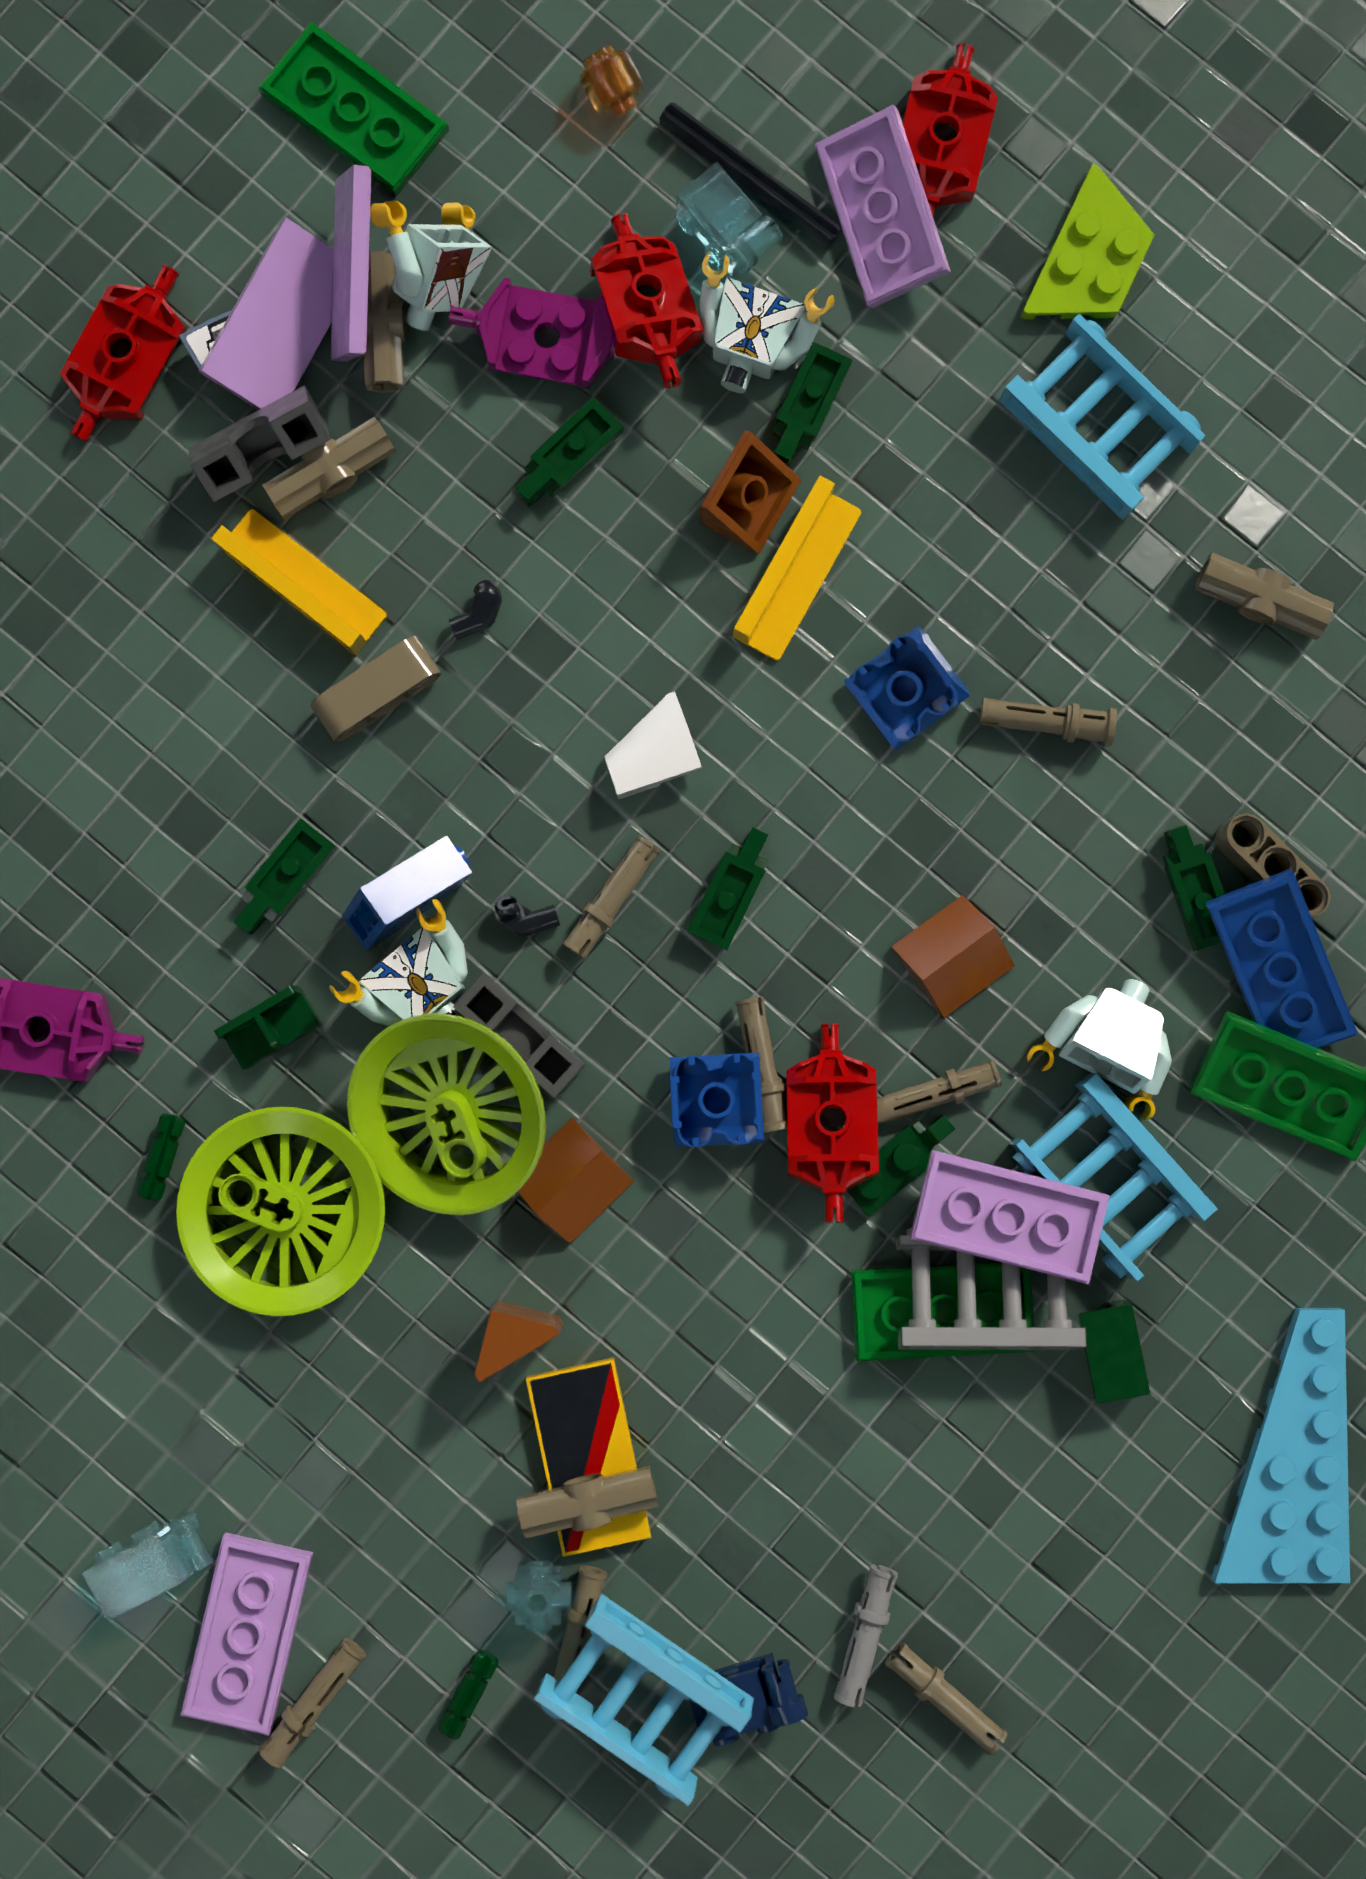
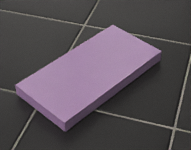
M894 105L815 143L868 307L873 309L951 272L898 109Z
M353 165L335 180L331 361L347 362L366 352L371 170L369 166Z
M287 217L282 219L198 372L257 410L293 392L332 323L334 249Z
M931 1150L910 1239L1089 1284L1110 1195Z
M227 1532L223 1535L181 1716L267 1736L270 1735L273 1729L313 1552Z

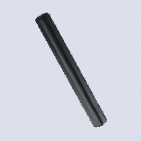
M671 102L666 106L660 116V125L824 248H829L834 243L840 233V226L679 105Z

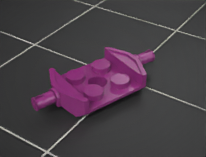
M504 278L483 306V310L479 309L477 312L451 306L449 325L475 328L476 334L481 335L490 370L589 388L597 380L608 360H614L617 340L615 334H613L610 318L601 295H597V300L594 301L513 286L511 279ZM549 328L555 330L560 337L555 346L543 348L535 342V336L540 330Z
M0 978V1069L90 1082L106 1057L114 1049L139 1055L142 1053V1046L131 1045L130 1042L144 1044V1036L117 1033V1030L114 1029L105 994ZM43 1017L50 1025V1034L44 1041L38 1043L30 1037L29 1025L35 1018Z

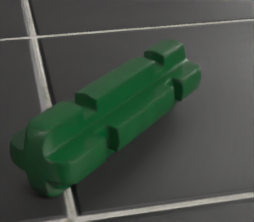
M163 1113L160 1116L156 1127L159 1134L153 1137L143 1169L146 1172V1176L140 1179L137 1188L138 1196L151 1201H157L163 1197L166 1183L163 1180L169 1177L179 1145L176 1139L182 1135L185 1126L184 1118L170 1113Z
M480 1649L476 1652L469 1667L471 1671H466L450 1702V1710L446 1709L439 1723L438 1730L451 1739L457 1740L460 1738L468 1722L466 1718L471 1717L487 1687V1679H491L498 1666V1658L488 1651Z

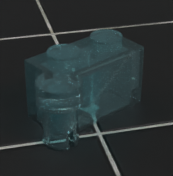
M717 162L677 194L676 219L679 225L689 236L692 237L696 234L705 245V254L710 252L709 260L718 269L724 267V257L727 255L730 259L728 272L732 277L738 272L741 275H745L758 264V257L776 242L783 239L782 232L777 224L773 225L772 228L770 227L773 220L767 215L763 217L757 207Z
M192 1510L175 1518L161 1528L156 1521L146 1525L133 1533L131 1536L134 1542L123 1548L120 1542L116 1541L94 1554L97 1562L82 1572L107 1622L182 1584L195 1573V1570L198 1572L214 1561L197 1531L201 1526Z

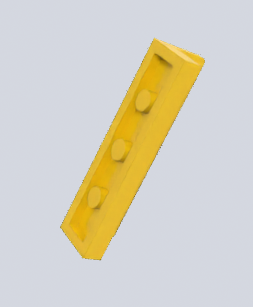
M820 475L733 631V638L775 661L781 659L861 516V509L834 495L835 483Z
M250 509L232 532L221 525L211 538L221 551L355 656H357L387 618L384 610L254 509Z

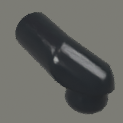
M483 580L477 583L473 590L475 596L470 611L449 619L456 640L487 629L495 623L502 604V595L494 582Z
M510 895L500 897L495 903V917L498 922L519 936H529L560 926L554 905L531 911Z

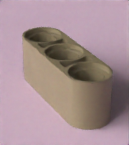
M412 636L396 644L321 693L311 702L310 707L333 742L339 743L355 735L430 686L441 676V671L419 638Z
M1246 813L1235 816L1220 825L1215 837L1217 847L1252 883L1270 877L1265 871L1264 863L1268 856L1273 857L1280 864V873L1292 869L1299 887L1306 889L1310 893L1312 904L1308 910L1311 917L1319 916L1326 911L1331 898L1326 884L1261 819ZM1235 825L1242 826L1247 830L1249 842L1246 847L1239 846L1233 840L1232 832Z

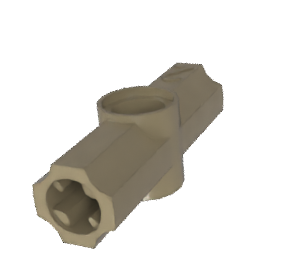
M385 251L369 253L366 352L364 353V380L367 390L379 393H395L397 390L405 389L403 342L407 340V324L404 320L406 317L404 302L401 301V297L392 288L395 274L392 255Z
M373 417L339 439H331L302 455L301 462L262 486L282 518L286 520L323 496L325 498H332L345 492L355 484L359 474L394 454L396 450L381 424Z
M1213 552L1207 557L1201 568L1194 589L1202 594L1237 607L1238 613L1251 621L1265 625L1276 623L1314 640L1321 637L1334 612L1333 602L1290 585L1291 580L1277 571L1267 568L1251 569Z
M650 1466L604 1477L598 1473L584 1475L564 1482L562 1487L525 1494L516 1499L520 1526L525 1539L567 1528H573L574 1531L593 1529L608 1524L613 1520V1517L659 1507Z

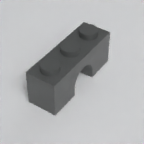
M304 385L189 447L190 465L213 502L251 483L255 470L270 459L288 454L290 459L293 460L331 440L328 426Z
M484 973L453 1006L466 1019L489 1028L507 1041L525 1061L535 1081L553 1098H557L587 1065Z

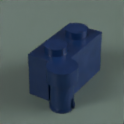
M770 1653L714 1670L754 1698L751 1718L742 1731L738 1732L730 1725L722 1726L711 1741L714 1746L731 1744L739 1739V1734L756 1729L758 1733H767L781 1726L794 1724L807 1717L806 1704L803 1695L797 1693L788 1659L776 1660L777 1669L774 1655ZM689 1699L698 1728L707 1716V1712L701 1705Z

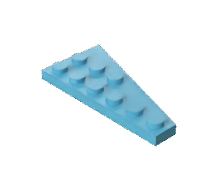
M1295 1308L1279 1358L1281 1364L1273 1389L1270 1388L1265 1405H1267L1262 1425L1261 1428H1257L1237 1492L1239 1498L1231 1524H1227L1223 1537L1225 1543L1218 1565L1215 1564L1211 1580L1214 1583H1350L1345 1310L1341 1308Z

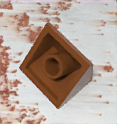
M744 430L701 505L700 523L747 550L759 554L802 479L752 432Z
M963 895L891 946L942 1018L948 1016L1015 966L996 928Z
M572 1117L544 1144L541 1157L533 1174L518 1192L537 1216L567 1242L571 1243L634 1180Z
M498 1301L490 1313L475 1371V1376L479 1383L558 1336L564 1325L560 1316Z

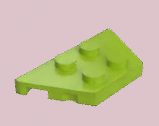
M1092 164L1020 316L1023 319L1034 320L1035 316L1060 315V319H1074L1078 314L1081 316L1089 315L1093 318H1115L1125 300L1155 235L1098 165Z

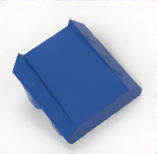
M916 626L906 635L897 637L889 644L887 649L868 663H864L844 680L846 686L895 750L901 748L971 696L966 685L931 641L929 635L919 626Z
M759 1053L670 1058L672 1127L675 1147L764 1143Z

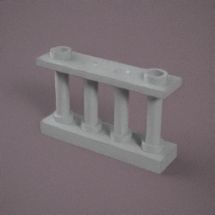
M912 1228L906 1230L907 1236H899L895 1241L896 1250H911L913 1319L909 1320V1327H902L898 1330V1350H1080L1086 1347L1085 1328H1072V1320H1067L1065 1278L1047 1274L1049 1320L1044 1321L1045 1328H1027V1321L1022 1320L1020 1267L1002 1262L1004 1320H999V1328H982L981 1320H978L976 1316L975 1255L910 1239ZM930 1251H956L958 1320H954V1327H936V1320L931 1319Z

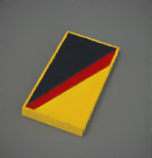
M614 1357L526 1377L549 1489L562 1487L564 1482L584 1475L598 1473L604 1477L637 1469ZM643 1510L633 1514L613 1517V1520L608 1524L593 1529L574 1531L573 1528H567L557 1531L562 1556L565 1557L651 1538L647 1511Z

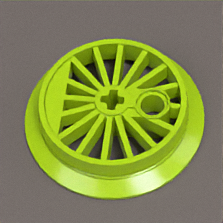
M434 1013L409 1017L394 1023L375 1036L360 1054L351 1074L347 1096V1110L351 1132L371 1156L378 1170L381 1182L403 1200L435 1213L469 1215L492 1209L514 1196L533 1174L542 1154L546 1131L545 1110L541 1093L533 1074L518 1052L489 1028L475 1021L449 1014ZM475 1047L463 1073V1050ZM485 1053L488 1054L498 1064L470 1087ZM445 1055H448V1063L446 1061ZM409 1066L417 1076L404 1070L403 1068ZM503 1071H505L513 1084L476 1095ZM390 1080L414 1094L389 1091ZM518 1096L521 1108L490 1103ZM390 1106L419 1109L422 1111L393 1118ZM497 1120L522 1123L521 1133ZM426 1122L427 1126L408 1142L403 1139L398 1130ZM431 1134L433 1143L424 1160L413 1149ZM494 1138L516 1149L512 1157L504 1151ZM462 1145L471 1149L474 1158L464 1152ZM438 1158H440L445 1170L435 1166ZM490 1159L497 1169L488 1171L485 1162Z
M269 1107L242 1114L228 1121L214 1131L197 1149L184 1172L180 1184L176 1210L177 1228L183 1251L191 1267L203 1283L217 1296L240 1309L268 1316L297 1315L316 1310L333 1302L345 1294L363 1276L371 1264L382 1238L385 1224V1196L378 1170L371 1156L360 1141L345 1127L322 1114L296 1107ZM280 1134V1179L263 1140V1137ZM292 1134L307 1137L309 1140L291 1181ZM250 1143L254 1146L267 1180L262 1178L238 1154L239 1151ZM321 1143L334 1154L302 1185L316 1148ZM340 1160L345 1164L352 1177L308 1194ZM229 1162L241 1172L230 1175L226 1179L220 1177ZM240 1180L245 1181L252 1188L253 1196L247 1205L238 1203L234 1198V1186ZM352 1186L345 1205H312L313 1202ZM216 1187L219 1188L218 1197L222 1206H213ZM288 1200V1209L294 1212L293 1216L281 1220V1211L276 1209L275 1206ZM312 1214L341 1215L337 1224H333ZM213 1215H236L248 1221L216 1233ZM260 1225L261 1227L230 1258L220 1242ZM309 1225L332 1234L329 1244ZM269 1234L253 1275H250L237 1264ZM303 1236L323 1255L318 1270H316ZM280 1238L279 1284L263 1281L262 1278ZM291 1239L309 1282L291 1284Z

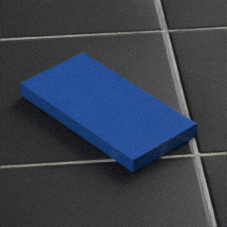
M1292 869L1205 902L1253 1022L1318 1049L1358 1034Z

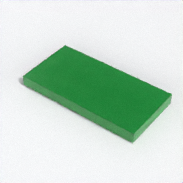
M312 21L258 87L263 97L353 165L369 166L371 178L396 197L449 131L448 124Z
M1226 1011L1189 1087L1190 1094L1356 1162L1366 1143V1068Z
M1002 1262L975 1263L977 1319L981 1320L982 1328H999V1320H1004ZM957 1264L930 1266L931 1319L936 1320V1327H954V1320H958ZM912 1267L851 1270L855 1355L857 1362L1036 1352V1350H898V1330L902 1327H909V1320L913 1319ZM1020 1267L1022 1320L1027 1321V1328H1035L1031 1270Z

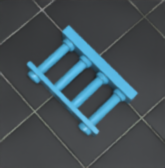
M1078 314L1072 320L1065 333L1072 343L1033 382H1025L1017 375L1004 388L999 401L1124 521L1144 499V496L1139 492V485L1179 445L1190 454L1206 435L1200 430L1201 426L1192 414L1187 411L1181 412L1106 340L1104 330L1092 320L1087 321ZM1086 354L1103 373L1064 412H1056L1045 401L1044 394ZM1117 384L1135 403L1095 443H1088L1076 431V424ZM1149 415L1167 433L1127 473H1119L1108 462L1107 455Z
M1087 1073L1075 1084L1082 1093L1078 1097L1080 1102L1032 1146L1029 1147L1023 1139L1015 1138L1009 1143L1017 1152L1012 1159L1025 1174L1033 1175L1035 1173L1040 1178L1080 1188L1122 1149L1127 1151L1131 1148L1142 1160L1138 1164L1140 1170L1109 1197L1102 1228L1151 1183L1157 1185L1159 1182H1162L1172 1193L1168 1198L1170 1203L1121 1248L1103 1229L1101 1231L1098 1244L1107 1253L1102 1258L1103 1262L1118 1278L1121 1279L1126 1275L1128 1278L1138 1282L1144 1275L1134 1265L1133 1261L1182 1216L1187 1219L1191 1215L1195 1219L1205 1221L1217 1210V1207L1097 1073ZM1101 1114L1112 1126L1108 1131L1110 1136L1066 1176L1059 1180L1042 1160L1091 1116L1097 1118Z
M601 1593L591 1607L585 1626L591 1631V1638L560 1682L548 1673L545 1674L534 1700L540 1703L542 1709L549 1716L558 1720H565L655 1782L656 1787L665 1796L671 1799L678 1798L689 1806L694 1799L698 1779L690 1771L722 1726L730 1725L738 1732L742 1731L751 1718L754 1698ZM615 1646L629 1656L630 1663L599 1708H597L575 1692L606 1647ZM653 1672L666 1681L669 1688L641 1729L635 1734L617 1722L614 1717L644 1674ZM684 1699H692L706 1709L707 1716L674 1761L652 1746V1744Z

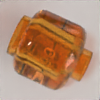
M608 45L596 51L582 62L585 69L580 74L579 80L597 113L606 114L613 111L615 117L618 118L638 105L635 97L642 91L644 83L626 50H614L612 45Z

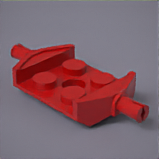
M960 43L956 46L953 65L950 66L949 70H928L914 77L903 120V127L932 216L937 207L973 200L998 96L988 84L970 75L971 71H969L975 49L968 44L965 57H963L965 43ZM942 123L949 124L954 127L957 136L953 140L942 141L935 135L934 127Z
M622 213L621 221L620 214H617L611 219L617 241L601 247L592 257L589 271L591 277L596 276L617 340L615 354L617 357L656 364L659 368L664 387L670 389L671 382L672 387L675 388L682 383L675 359L700 342L703 327L675 244L663 236L640 237L639 233L633 234L629 216L626 213ZM642 285H649L657 290L659 294L654 297H647L639 293L637 288Z
M162 265L152 287L145 285L144 288L124 284L108 286L60 371L61 377L81 401L79 407L83 412L80 414L72 431H70V434L75 438L87 443L98 419L102 420L103 417L106 419L125 420L143 419L145 414L141 408L179 341V335L187 331L183 323L167 304V295L180 275L173 268H169L168 265ZM118 339H128L132 343L131 351L123 358H114L110 355V348Z
M824 1023L820 1025L821 1050H819V1055L799 1062L786 1070L788 1176L822 1191V1194L825 1195L824 1221L825 1223L833 1224L834 1209L835 1222L837 1224L844 1223L842 1195L845 1194V1191L877 1176L879 1173L876 1069L863 1061L843 1055L842 1050H839V1024L831 1023V1037H829V1024ZM829 1108L840 1110L846 1119L843 1128L835 1132L824 1129L819 1119L824 1110Z

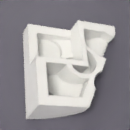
M675 691L668 693L604 756L618 800L658 787L660 783L702 770Z

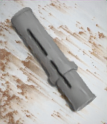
M871 1564L869 1567L861 1602H857L854 1608V1614L856 1615L855 1625L850 1637L840 1679L834 1693L836 1701L850 1707L862 1706L880 1634L882 1633L883 1626L889 1623L891 1616L888 1608L898 1573L882 1565L876 1566Z

